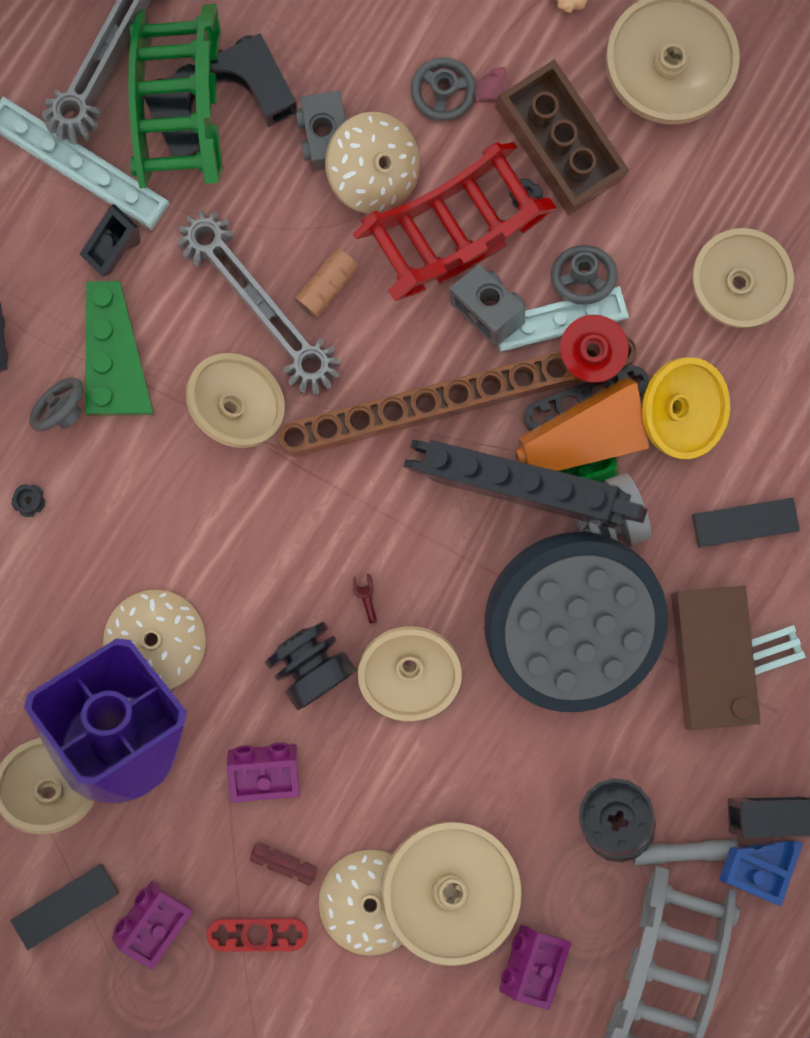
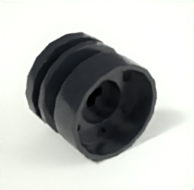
M325 622L297 632L281 643L273 655L265 661L269 669L278 666L282 662L286 665L284 669L274 676L277 681L291 675L296 680L285 693L297 711L306 707L357 671L345 652L338 653L332 657H329L326 653L337 641L334 636L322 643L318 641V638L329 630Z
M610 779L599 782L591 788L581 802L580 824L585 839L595 854L607 861L623 863L637 859L648 850L654 840L656 822L651 801L641 787L628 780ZM619 817L624 818L627 827H620L618 831H614L611 821L617 822Z

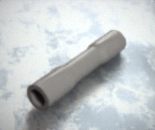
M736 839L706 840L702 843H653L645 853L633 860V864L637 866L677 861H726L730 847H737L738 842Z

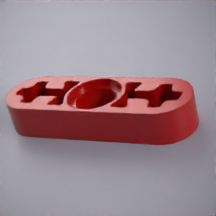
M296 917L219 918L209 926L206 938L210 947L220 952L297 951L307 941L308 928L304 921ZM237 924L244 925L241 933L244 945L237 944L238 937H229L225 944H221L220 939L213 935V932H217L220 929V925H225L228 932H237ZM259 924L266 928L268 937L264 943L254 944L249 940L248 930L251 926ZM272 924L279 925L277 932H286L289 929V925H295L296 931L302 932V937H297L294 944L289 943V937H278V944H271L274 936Z

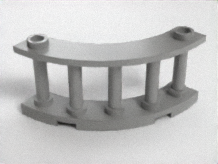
M658 866L655 867L645 888L639 927L644 929L639 948H633L625 977L626 981H629L625 998H618L613 1014L605 1029L604 1038H640L631 1035L632 1032L629 1031L633 1020L639 1021L640 1018L687 1032L686 1038L704 1037L718 993L732 927H735L739 918L740 907L735 905L736 890L729 889L722 904L714 903L673 890V886L668 885L669 870ZM670 903L717 918L715 939L711 940L666 926V922L661 920L664 906H668ZM662 940H666L711 954L706 980L656 966V962L652 961L656 941L661 943ZM655 980L701 994L694 1018L691 1019L644 1004V1000L640 998L645 982Z

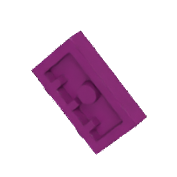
M278 742L265 747L242 745L228 750L227 774L231 803L300 797L296 744L288 745L287 743Z
M151 881L147 887L139 891L134 900V906L128 915L122 917L117 922L112 940L119 951L153 970L191 916L193 910L190 906L163 891L156 882Z
M520 925L518 933L512 942V951L507 966L501 975L499 991L515 1001L550 1010L571 942L536 931L528 926Z

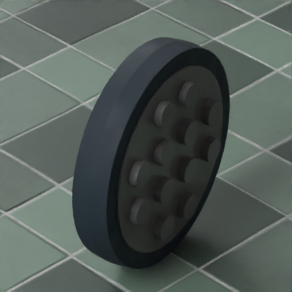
M592 532L557 534L542 539L520 552L507 564L495 581L488 597L484 616L487 647L492 662L500 676L516 693L527 701L539 707L558 712L594 710L611 704L631 692L645 679L657 662L665 643L668 628V610L665 595L650 566L640 555L623 543L611 537Z

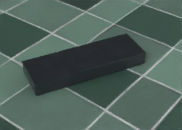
M794 498L692 515L698 548L800 531Z
M100 864L10 921L26 949L29 950L118 895L119 891L104 865Z

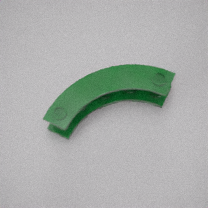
M217 3L204 4L200 17H196L193 21L148 24L145 9L139 10L135 22L130 23L131 43L128 91L134 154L130 158L132 176H137L139 189L146 188L152 172L198 169L199 172L204 173L205 184L219 183L224 168L218 125H211V104H217L216 74L210 73L211 61L218 58L219 45L222 38ZM197 34V39L191 40L189 44L149 47L151 38ZM192 57L195 61V74H190V78L144 81L146 61ZM190 91L193 95H196V112H192L191 116L145 119L144 95ZM193 130L194 133L199 135L200 151H197L196 155L149 158L146 133Z

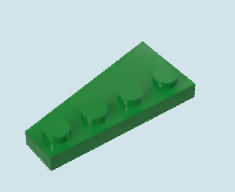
M86 282L85 414L87 416L155 415L121 282Z

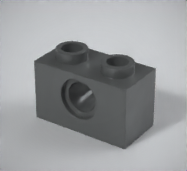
M340 90L300 97L302 108L295 109L299 129H305L307 140L301 141L304 161L311 160L313 171L326 169L325 157L329 141L336 129L345 121ZM321 126H326L332 130L329 135L324 137L318 136L314 132Z
M480 264L449 288L451 305L495 347L525 324L526 305L523 299L515 292L510 293L503 286L501 279L495 272L491 270L488 272ZM487 301L496 302L493 306L484 305Z

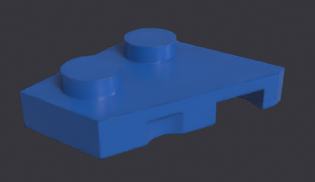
M785 840L730 847L719 881L774 905L782 906L803 843L795 840Z

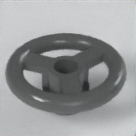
M447 57L435 58L424 63L416 71L411 83V96L418 110L428 118L436 121H451L463 116L473 105L476 97V82L471 71L460 61ZM442 67L450 68L457 71L462 76V78L457 79L455 73L449 69H440L435 73H433L432 70ZM423 80L431 85V89L437 97L434 109L428 106L422 98L421 83ZM446 84L449 86V89L441 90L438 86ZM467 88L463 102L457 108L445 111L446 100L456 91Z
M590 245L574 246L563 251L556 258L551 269V281L556 292L565 300L582 305L597 303L605 299L613 291L618 277L617 267L611 256L602 249ZM573 258L571 273L561 276L563 265ZM598 259L607 269L608 276L606 282L597 277ZM576 283L588 284L597 292L583 295L574 293L566 287Z
M70 377L59 381L49 388L40 397L31 411L29 418L31 428L35 431H46L56 425L65 429L74 424L81 414V409L77 404L83 393L82 382L78 378ZM73 387L72 389H70L69 391H67V392L64 393L63 395H58V394L61 393L62 391H64V390H66V389H68V388ZM47 406V411L40 420V416Z

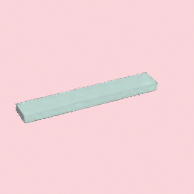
M4 96L1 98L0 135L109 205L115 204L128 217L150 231L154 229L170 205L168 200L147 187L139 189L138 181L78 143L72 144L70 138L67 137L63 142L59 141L56 133H49L45 122Z

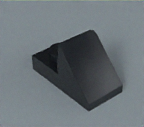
M113 204L105 213L80 255L103 277L111 274L127 249L140 244L139 227Z

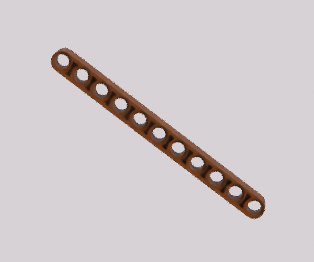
M627 337L629 352L628 359L623 368L629 367L637 354V346L630 337ZM595 346L587 347L589 356L595 357L599 354ZM560 351L292 421L280 429L279 442L287 455L299 457L583 381L573 376L566 369L562 362ZM550 364H558L562 367L564 375L559 378L551 377L546 367ZM518 372L527 373L532 383L528 386H519L514 380V375ZM490 380L494 381L499 386V392L495 395L484 393L481 388L482 383ZM454 389H460L466 393L467 400L461 404H456L450 400L448 394ZM421 398H429L434 402L435 408L430 412L424 413L417 409L416 402ZM395 406L401 410L402 416L396 421H389L384 417L383 412L386 408ZM356 415H364L369 419L370 423L367 428L357 430L351 425L352 418ZM325 423L333 424L337 428L336 434L331 438H322L318 434L321 425ZM292 432H299L304 436L303 443L298 447H290L286 444V437Z

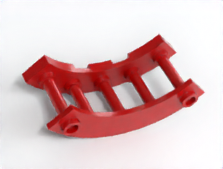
M495 142L484 149L482 152L483 156L436 189L394 209L381 213L373 211L361 220L362 225L353 233L355 239L373 235L398 274L396 277L398 281L388 289L394 301L424 292L426 290L424 284L437 279L439 284L472 268L506 247L504 239H507L519 229L522 234L526 233L556 209L550 197L541 199L530 197L505 159L518 148L514 142L503 144ZM494 167L519 204V212L507 221L500 220L476 183V180ZM463 189L466 190L489 226V233L475 242L467 239L444 203L446 199ZM431 208L457 247L455 253L443 259L440 256L436 257L413 221V218ZM401 225L424 261V267L418 269L409 267L386 230Z

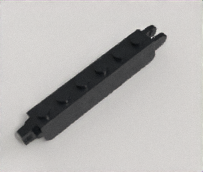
M412 440L410 447L416 452L426 453L423 463L406 459L404 468L424 474L433 481L612 529H618L619 525L622 526L624 519L644 523L647 509L643 505L630 502L632 495L625 493L618 486L431 440L430 443Z

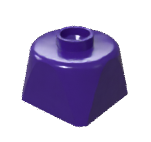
M114 639L27 695L24 709L46 750L68 785L79 795L102 803H122L137 799L156 788L165 780L173 769L179 754L187 713L133 642L127 639Z

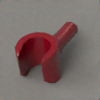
M366 573L368 585L365 587L358 586L356 577H354L353 592L362 599L369 623L371 624L377 622V617L371 597L374 590L373 578L369 573Z

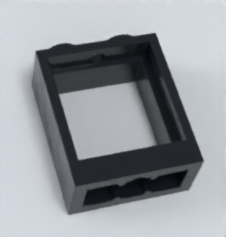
M810 797L728 798L729 833L743 838L810 836Z

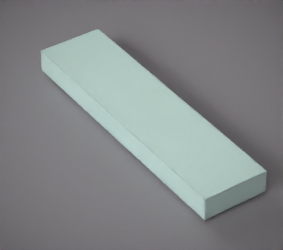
M620 286L614 287L613 291L605 299L597 303L582 305L565 300L525 311V324L498 345L499 353L562 338L564 331L573 321L586 315H602L616 323L628 320L629 315Z

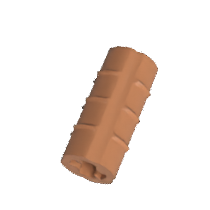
M337 248L328 259H325V263L320 269L314 272V276L294 298L295 302L312 317L318 318L324 309L329 307V303L339 294L346 283L350 282L352 276L359 269V265L351 256Z

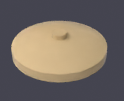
M639 0L630 6L616 22L607 44L605 62L610 84L615 94L626 107L647 120L674 125L698 120L714 111L724 101L736 80L740 54L738 41L730 23L717 8L707 1Z
M460 822L436 823L411 834L398 846L391 856L382 881V906L391 931L399 942L413 954L426 961L440 965L469 964L492 953L512 931L521 905L520 876L508 850L497 838L487 831Z

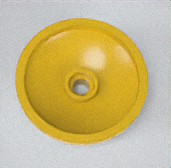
M681 357L666 363L654 374L646 388L642 407L644 427L649 439L662 453L678 459L697 458L710 451L718 443L728 424L730 396L723 376L712 364L699 358Z

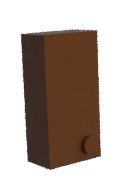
M555 59L499 95L495 106L568 216L621 182L628 173V167Z
M746 585L672 593L685 730L761 724Z

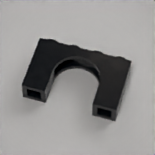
M261 33L255 36H244L234 46L224 51L219 49L217 60L211 61L210 73L216 74V83L231 82L245 88L252 95L268 128L296 114V100ZM184 65L176 71V74L166 79L190 78V74H195V65ZM191 91L144 95V101L153 119L191 116L193 103L196 99V95H193ZM193 130L160 132L172 156L196 155L197 151H200L199 135L194 133Z

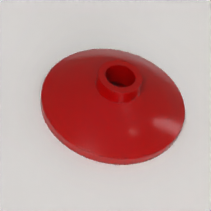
M586 315L576 319L566 328L560 342V355L566 369L576 378L590 383L604 382L616 376L625 365L629 352L628 340L623 329L615 321L602 315ZM595 346L599 354L595 357L589 356L587 347Z

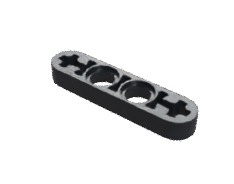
M629 366L621 369L616 376L607 381L598 383L586 382L541 399L528 406L524 413V424L528 430L532 431L540 426L538 422L530 420L534 415L535 409H538L541 414L546 413L552 409L549 403L554 402L555 412L558 416L563 413L561 401L564 398L574 397L581 403L592 397L594 387L603 385L608 388L614 384L613 379H616V382L628 378V374H631L633 378L639 377L641 380L638 384L640 396L648 386V375L640 367ZM555 414L545 418L544 423L555 418Z

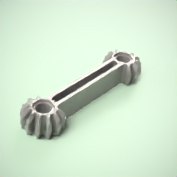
M117 0L67 92L62 94L60 90L55 88L54 94L56 99L46 98L45 104L48 109L44 110L42 115L44 120L48 122L46 125L47 130L51 134L56 133L59 141L63 142L69 136L71 143L75 145L78 136L82 135L83 139L88 141L90 138L88 130L98 131L99 126L96 120L100 119L101 112L94 105L131 39L130 23L135 22L139 10L145 9L146 11L151 0ZM70 111L79 112L78 116L73 119L65 118V115Z
M200 210L198 213L199 219L196 221L192 216L188 215L186 220L190 227L180 226L178 229L179 233L184 236L177 240L178 246L185 248L182 253L183 257L186 260L193 258V263L196 267H199L203 260H209L294 362V364L283 367L284 374L292 375L288 380L290 386H295L301 382L299 391L302 394L306 393L308 386H312L314 395L319 394V384H322L327 390L331 389L332 386L327 377L331 379L339 378V372L332 368L340 365V359L336 357L330 358L335 353V348L329 346L323 350L324 340L321 338L317 340L315 346L308 344L225 244L235 238L234 232L227 230L230 226L227 219L219 221V215L215 211L207 219L205 212ZM210 233L215 236L213 242L209 245L197 243L202 234ZM219 255L226 257L246 281V287L242 288L218 260L217 257ZM276 317L302 348L301 350H293L270 322L271 318ZM309 359H316L321 363V368L316 373H307L302 369L303 364Z

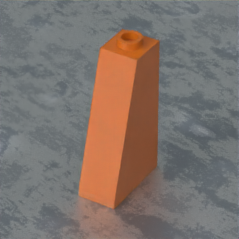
M630 378L622 379L519 437L520 448L515 449L517 461L559 471L649 449L637 383Z

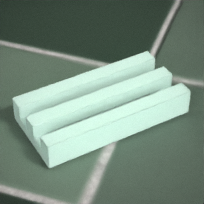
M794 625L752 639V647L788 635L790 640L753 653L754 661L793 648L794 651L792 655L755 667V675L806 658L804 651L801 650V643L796 636Z

